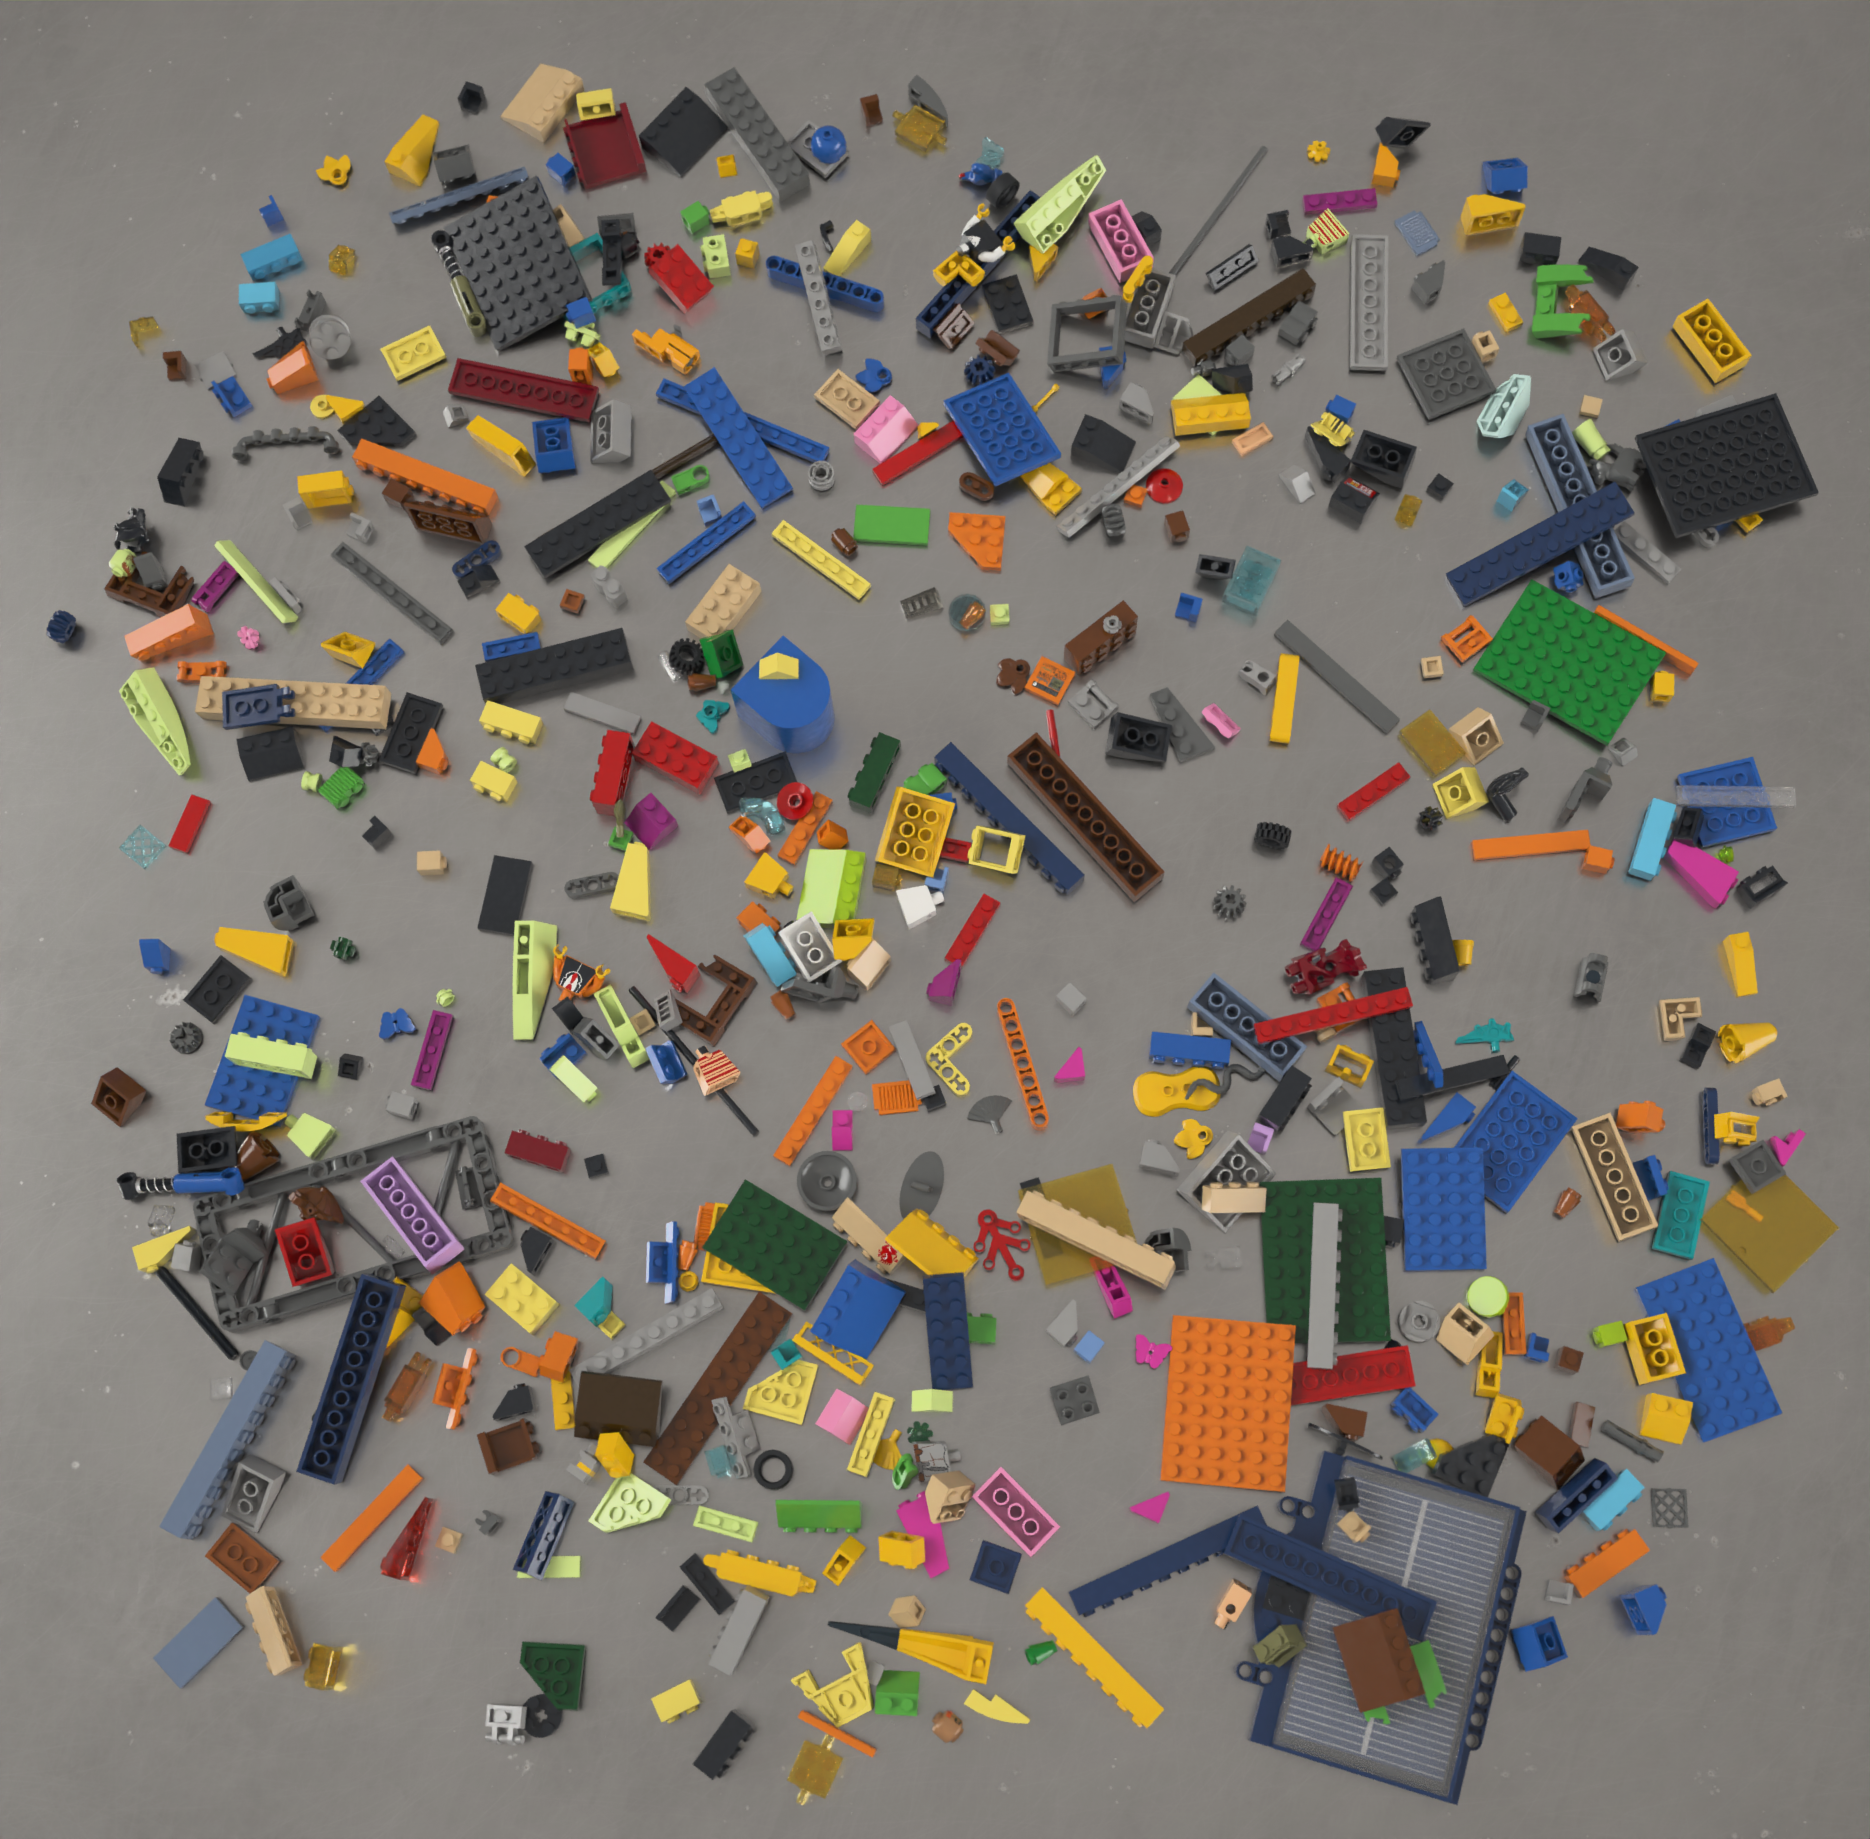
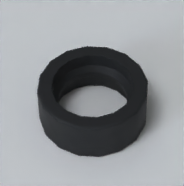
M1009 172L1003 173L989 187L986 199L997 209L1002 208L1015 197L1020 183Z
M779 1450L765 1451L758 1456L754 1463V1477L766 1489H781L792 1478V1462L786 1454ZM772 1457L779 1458L785 1465L784 1476L776 1482L767 1481L761 1472L764 1461Z

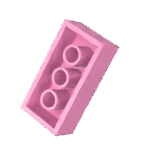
M1122 199L1089 213L1088 225L1120 283L1129 280L1144 256H1151L1154 262V257Z
M1002 1467L972 1496L977 1504L1030 1558L1060 1528Z

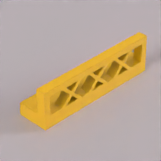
M806 1321L792 1341L859 1386H862L874 1365L844 1349L835 1350L834 1345H832L833 1351L824 1352L821 1350L819 1343L824 1340L818 1339V1336H816V1340L807 1341L802 1337L807 1328L812 1329L813 1325ZM845 1351L849 1354L850 1362L841 1363L837 1360L836 1353ZM862 1362L868 1366L863 1376L854 1371L853 1364Z

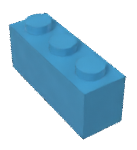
M291 233L240 254L253 281L261 279L270 273L278 272L287 266L295 265L303 260Z

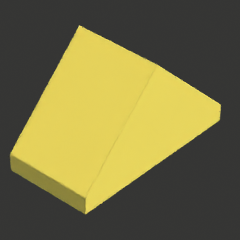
M780 653L760 659L759 679H799V660Z

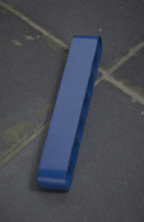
M774 255L767 258L766 269L770 278L806 290L799 263ZM822 271L825 283H828L826 287L829 298L877 313L883 310L884 295L881 290Z

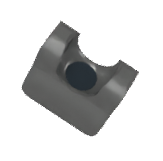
M1590 953L1582 959L1574 994L1575 997L1586 995L1587 992H1595L1594 997L1597 999L1596 1001L1601 1002L1608 969L1607 956Z

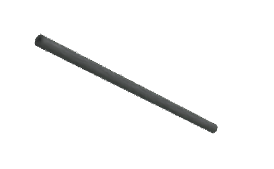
M1265 146L1260 148L1173 266L1169 272L1170 274L1177 275L1268 151Z

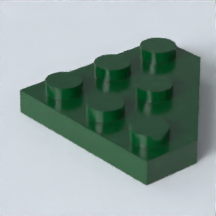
M522 1642L520 1664L557 1710L578 1711L585 1645Z

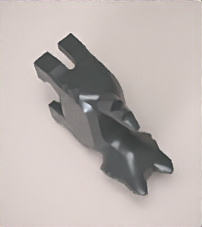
M1616 443L1607 445L1618 456L1614 463L1610 464L1595 459L1589 460L1593 466H1587V469L1595 477V483L1602 484L1605 480H1610L1628 488L1631 492L1639 478V475L1634 473L1635 468H1639L1643 473L1647 468L1638 450L1623 448Z

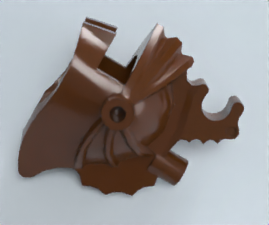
M325 1186L321 1188H300L295 1192L293 1191L288 1197L293 1204L298 1206L301 1212L300 1218L303 1220L315 1217L319 1221L326 1220L338 1224L344 1222L338 1202Z

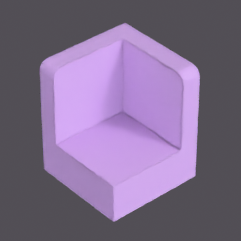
M1255 1122L1248 1144L1255 1152L1265 1155L1274 1129Z

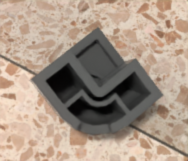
M294 875L271 886V890L266 895L265 901H263L271 924L278 930H293L299 927L297 923L314 916L309 905L310 902Z
M1168 1228L1150 1232L1144 1243L1153 1247L1155 1253L1161 1255L1163 1252L1173 1257L1172 1260L1176 1266L1174 1273L1189 1270L1188 1251L1192 1250L1188 1236L1183 1230Z

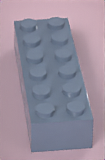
M1215 973L1209 977L1188 1003L1187 1008L1190 1011L1197 1012V1016L1225 1039L1231 1040L1235 1047L1279 1082L1291 1065L1293 1066L1307 1048L1295 1036L1258 1044L1253 1025L1271 1020L1272 1018Z

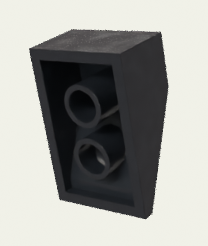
M1085 414L1071 445V455L1121 473L1125 470L1136 441L1103 420Z
M1363 430L1350 463L1386 484L1403 488L1414 462L1417 447Z
M1117 712L1111 717L1105 754L1126 759L1166 762L1172 725Z
M236 1126L177 1133L178 1173H207L238 1166Z

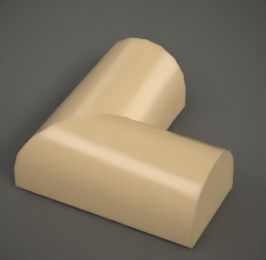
M1700 997L1659 1000L1665 1041H1676L1685 1038L1683 1019L1702 1017Z

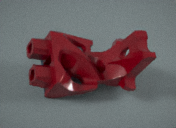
M1344 939L1331 952L1325 953L1326 948H1320L1292 958V963L1285 966V971L1288 977L1297 975L1298 981L1291 984L1293 993L1313 994L1335 983L1334 978L1343 972H1348L1350 976H1358V971L1367 969L1366 964L1362 960L1360 949L1350 945L1348 940ZM1331 962L1334 968L1327 970L1325 967L1326 963ZM1323 976V981L1318 983L1317 977Z

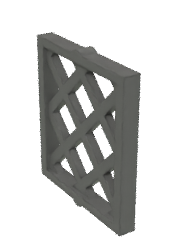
M1671 1488L1651 1489L1653 1527L1688 1528L1687 1490ZM1665 1491L1667 1494L1661 1498L1657 1492ZM1679 1491L1681 1495L1676 1499L1671 1493ZM1655 1496L1660 1500L1657 1504H1655ZM1668 1496L1674 1500L1670 1506L1664 1501ZM1682 1497L1684 1505L1679 1501ZM1661 1503L1667 1507L1663 1513L1658 1509ZM1676 1503L1682 1508L1678 1513L1672 1509ZM1656 1511L1661 1515L1657 1520ZM1669 1511L1675 1515L1671 1521L1665 1516ZM1683 1511H1684V1519H1683L1682 1517H1680V1515L1682 1514ZM1664 1518L1668 1524L1660 1525L1658 1522ZM1678 1518L1683 1524L1674 1525L1673 1522Z

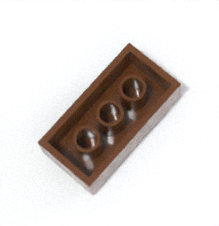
M1123 600L1065 645L1064 660L1077 675L1082 672H1088L1092 668V664L1096 661H1102L1110 650H1116L1120 647L1123 640L1126 638L1130 639L1136 634L1138 616ZM1112 615L1117 616L1119 621L1122 622V627L1114 634L1107 633L1103 628L1104 619Z

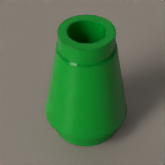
M1053 1640L1029 1645L1025 1649L1026 1658L1031 1666L1040 1664L1057 1652Z

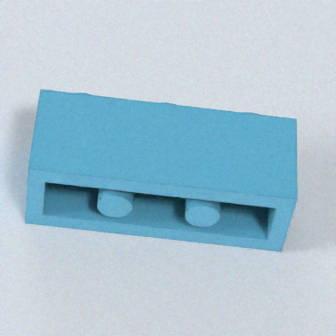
M761 923L743 935L772 982L778 987L797 974L794 970L796 965L791 958L787 959L784 952H786V949L782 943H777L774 939L776 934L771 926L767 927Z
M1628 1469L1621 1470L1616 1475L1618 1479L1580 1513L1596 1531L1602 1529L1606 1531L1613 1524L1611 1520L1616 1515L1620 1517L1627 1511L1626 1505L1632 1501L1634 1503L1643 1495L1641 1491L1645 1487Z

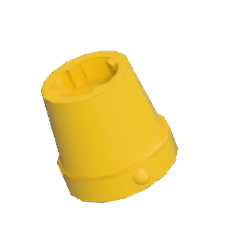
M1452 940L1458 965H1471L1474 941Z

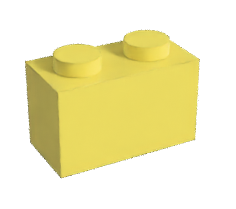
M611 88L576 94L580 120L616 115Z
M480 761L470 779L474 786L473 789L480 793L485 791L490 794L491 798L506 802L518 783L514 776L483 761Z
M692 1679L651 1698L661 1722L667 1720L668 1724L680 1719L678 1714L684 1711L690 1714L698 1710L697 1705L702 1703Z

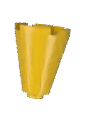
M1769 1022L1726 1024L1720 1027L1718 1037L1721 1036L1722 1039L1719 1046L1728 1061L1739 1063L1774 1042L1777 1037V1029Z

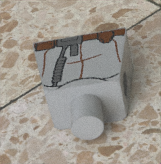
M912 1441L915 1464L919 1471L917 1474L919 1483L929 1481L933 1474L951 1472L949 1463L961 1461L959 1449L947 1450L945 1441Z

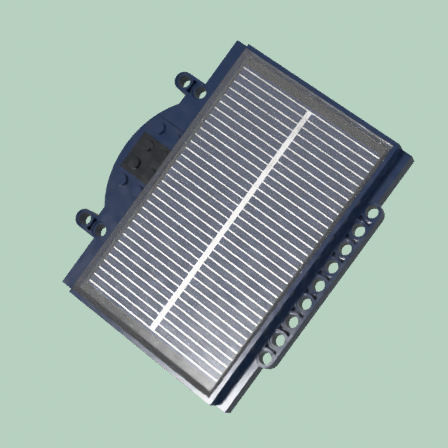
M1323 1451L1310 1501L1286 1496L1281 1498L1277 1504L1278 1511L1282 1515L1294 1518L1292 1529L1286 1535L1437 1601L1423 1641L1429 1640L1447 1693L1443 1694L1441 1692L1433 1701L1436 1705L1431 1709L1424 1694L1385 1706L1390 1724H1383V1719L1370 1717V1722H1367L1363 1712H1359L1332 1627L1363 1618L1364 1616L1260 1570L1252 1601V1625L1256 1644L1280 1625L1296 1624L1307 1646L1281 1667H1277L1275 1664H1261L1259 1659L1257 1664L1241 1661L1236 1665L1235 1675L1240 1680L1262 1686L1248 1740L1458 1805L1470 1751L1478 1750L1483 1742L1522 1576V1571L1515 1564V1559L1527 1511L1521 1510V1507L1348 1455L1344 1457ZM1355 1477L1360 1507L1356 1508L1354 1512L1367 1525L1371 1526V1529L1368 1531L1370 1533L1369 1537L1362 1543L1360 1541L1354 1543L1336 1525L1348 1512L1339 1510L1334 1480ZM1285 1500L1291 1501L1293 1505L1292 1511L1287 1512L1283 1509L1282 1504ZM1305 1506H1309L1312 1509V1517L1307 1518L1303 1515V1508ZM1508 1567L1513 1568L1515 1571L1513 1579H1509L1506 1576ZM1503 1588H1507L1510 1592V1597L1507 1600L1501 1596ZM1499 1608L1505 1612V1618L1502 1621L1496 1617V1611ZM1494 1629L1500 1632V1639L1498 1641H1494L1491 1638V1632ZM1407 1636L1410 1646L1420 1642ZM1489 1650L1495 1653V1660L1493 1662H1489L1486 1658V1653ZM1242 1665H1248L1250 1668V1674L1247 1677L1241 1676L1239 1672ZM1263 1671L1270 1673L1271 1679L1268 1683H1262L1260 1680V1674ZM1484 1671H1487L1491 1676L1488 1683H1484L1481 1679ZM1479 1692L1484 1693L1486 1697L1483 1704H1479L1476 1700ZM1475 1713L1479 1714L1481 1718L1480 1723L1476 1726L1471 1722V1717ZM1470 1734L1476 1739L1475 1744L1471 1747L1466 1743V1738Z

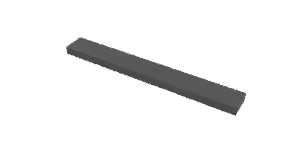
M344 542L332 552L331 557L440 645L454 632L452 628Z
M1289 620L1275 631L1274 635L1295 654L1299 655L1304 662L1384 733L1387 734L1400 721V718Z

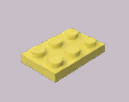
M430 325L381 348L397 381L446 358Z
M1373 1108L1342 1112L1350 1172L1390 1168L1384 1109Z

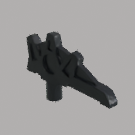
M279 327L276 331L280 337L274 343L254 352L253 356L256 358L264 356L281 358L282 354L290 352L300 342L304 341L306 344L307 341L302 337L300 328L286 333L283 327Z

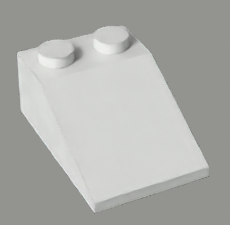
M812 912L778 932L803 978L807 979V982H811L842 962L840 959H834L833 946Z

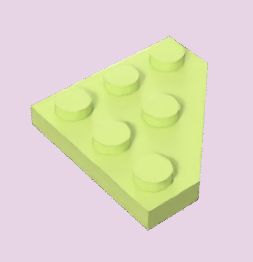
M630 1473V1476L615 1478L589 1519V1522L602 1531L609 1533L660 1518L671 1499Z

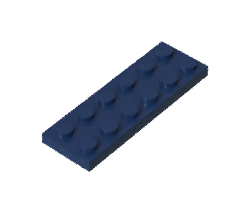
M964 1272L923 1275L932 1389L973 1387Z

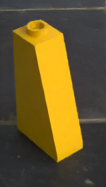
M479 415L466 427L476 442L521 476L525 477L536 465L522 442Z
M219 927L214 941L221 951L276 975L286 977L293 942L288 935Z

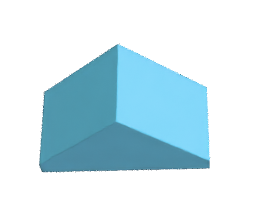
M1513 479L1502 488L1497 502L1512 512L1529 489Z

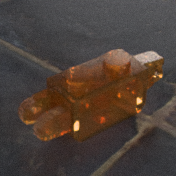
M1574 285L1566 289L1565 294L1569 298L1568 302L1570 304L1569 312L1590 314L1591 316L1589 321L1583 320L1580 324L1588 335L1594 334L1598 340L1603 342L1606 340V335L1601 328L1610 336L1615 334L1614 327L1608 321L1609 316L1587 290L1584 292L1579 291Z
M1768 1316L1757 1319L1758 1324L1750 1326L1749 1322L1743 1324L1755 1351L1781 1343L1784 1338L1783 1335L1795 1329L1791 1317L1769 1319Z
M416 1352L409 1364H405L384 1399L386 1401L384 1406L387 1409L382 1418L392 1422L396 1414L401 1415L403 1411L406 1412L426 1380L427 1376L425 1374L432 1363L430 1358L423 1362L419 1371L414 1368L421 1358V1353Z

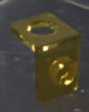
M141 317L137 320L129 321L131 338L137 348L140 347L138 332L158 328V323L154 317Z

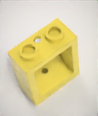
M976 825V829L973 830L971 837L973 840L972 848L970 847L968 851L969 864L1011 874L1018 873L1026 835ZM985 832L1012 838L1006 866L980 860Z

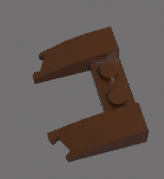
M180 566L162 594L136 583L140 576L136 567L129 577H117L113 574L104 590L107 596L123 603L128 601L155 612L161 618L183 607L194 583V578L191 577L188 580L184 575L186 569Z
M713 955L716 961L707 967L703 963L698 965L699 969L726 986L706 1017L675 999L683 1022L679 1025L713 1047L725 1032L723 1028L744 997L748 998L758 983L754 977L717 955Z

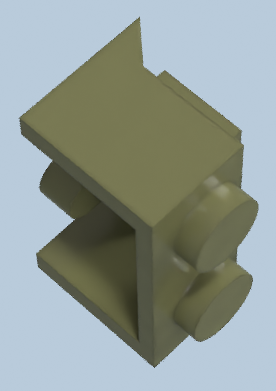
M1296 1624L1280 1625L1256 1644L1253 1649L1261 1664H1275L1277 1667H1281L1305 1648L1307 1644Z

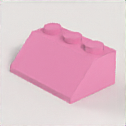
M890 395L854 433V441L857 446L881 464L888 460L918 428V424L905 406Z

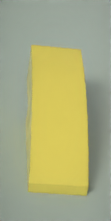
M973 1689L964 1702L965 1705L976 1712L993 1719L1026 1724L1030 1721L1028 1717L996 1694L990 1701Z

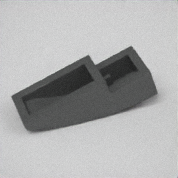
M916 75L908 84V95L918 101V109L946 128L948 126V114L940 97L926 81Z

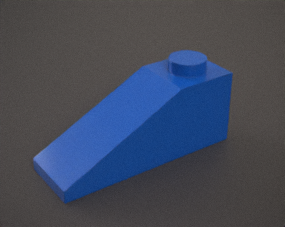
M1457 1092L1418 1142L1422 1144L1460 1127L1464 1122L1469 1123L1475 1116L1473 1111L1476 1106Z

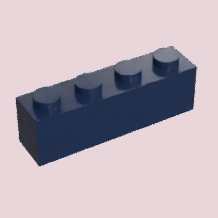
M1594 1458L1535 1513L1546 1528L1559 1534L1618 1478L1606 1462Z

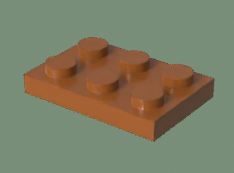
M233 1522L205 1555L206 1558L250 1594L261 1586L280 1562L279 1559Z

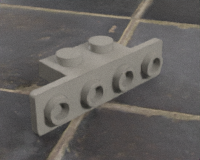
M726 1397L713 1399V1411L716 1414L735 1477L737 1479L748 1477L751 1473L745 1455L760 1449L749 1412L744 1410L732 1415Z

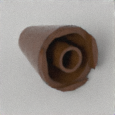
M251 1131L237 1151L238 1166L234 1167L239 1169L243 1182L280 1160V1158H277L280 1154L276 1147L268 1139L262 1140L260 1138L262 1134L256 1131Z

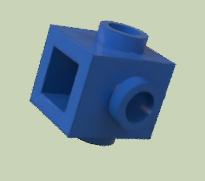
M1567 561L1553 568L1554 582L1557 589L1571 593L1584 585L1582 579L1583 572L1579 564Z

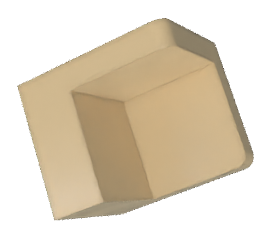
M1193 1012L1191 1016V1036L1212 1038L1213 1028L1197 1016V1012Z
M915 1595L896 1598L888 1615L899 1628L919 1626L926 1609Z

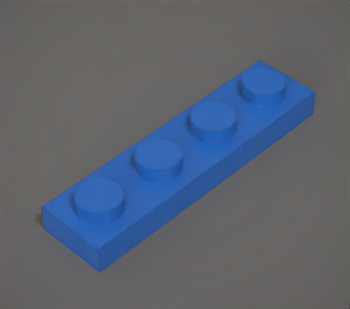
M1422 1021L1414 1022V1039L1417 1042L1418 1054L1422 1055L1423 1067H1427L1428 1079L1433 1081L1435 1088L1443 1087V1070Z

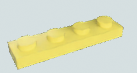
M874 1392L847 1471L866 1478L868 1477L895 1401L894 1398Z

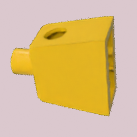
M765 852L744 882L746 888L773 899L779 891L789 896L794 886L786 882L789 878L788 872Z

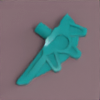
M1491 1018L1487 1025H1475L1473 1031L1465 1036L1458 1037L1455 1045L1479 1042L1489 1043L1492 1047V1053L1500 1052V1042L1514 1041L1513 1035L1510 1032L1511 1024L1509 1022H1506L1504 1026L1496 1024L1495 1019Z

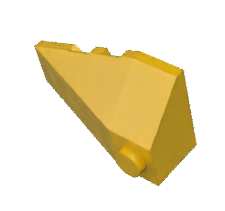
M423 114L395 144L384 161L390 174L421 186L429 173V163L433 154L432 149L436 140L439 121Z

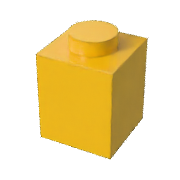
M741 238L735 252L737 265L754 269L760 255L758 242Z
M1667 671L1655 672L1650 682V700L1670 702L1674 696V674Z

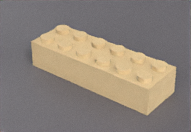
M1611 1112L1573 1126L1571 1130L1618 1242L1656 1229L1658 1227L1657 1221Z

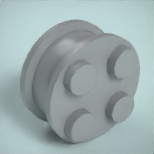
M331 314L317 317L309 328V342L312 350L318 356L325 359L342 357L348 351L351 342L350 331L346 322L340 317Z

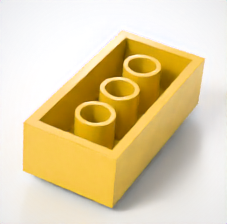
M1709 299L1678 315L1672 326L1715 383L1746 366L1752 356Z

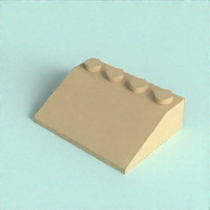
M540 64L500 118L545 143L577 101L576 94L583 93L582 79L566 69Z

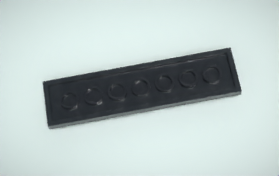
M649 470L525 545L524 548L543 577L547 578L670 503L671 499L652 470Z

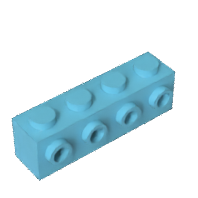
M1656 798L1651 800L1628 874L1649 881L1654 876H1658L1661 869L1659 861L1660 858L1664 857L1667 847H1664L1666 840H1669L1672 830L1669 829L1670 824L1674 823L1677 812H1674L1675 804Z

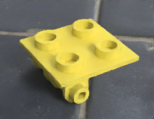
M1330 412L1322 414L1321 418L1323 421L1320 420L1310 425L1314 428V432L1320 436L1325 435L1329 438V442L1337 447L1350 443V439L1355 435L1353 428L1347 424L1344 425V422H1341L1335 430L1340 419L1336 420L1337 417Z

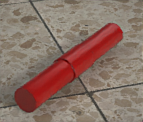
M1047 710L1046 715L1051 748L1060 757L1054 710Z

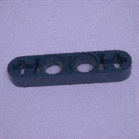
M1705 1087L1703 1090L1706 1164L1718 1165L1720 1158L1719 1139H1715L1714 1115L1718 1114V1094L1716 1088Z

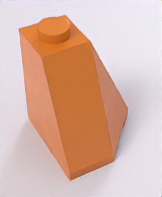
M304 341L300 342L267 370L269 378H267L270 389L274 388L277 394L319 381L309 349Z

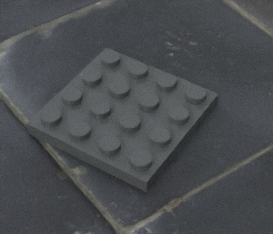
M1465 329L1397 355L1396 359L1428 420L1492 395L1497 390Z

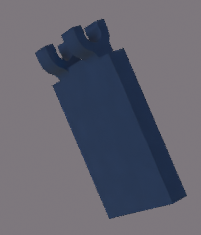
M277 684L222 692L223 728L230 730L280 722V717H295V709L291 708L289 704L283 705V699H295V692L293 690L290 691L289 686L280 688Z

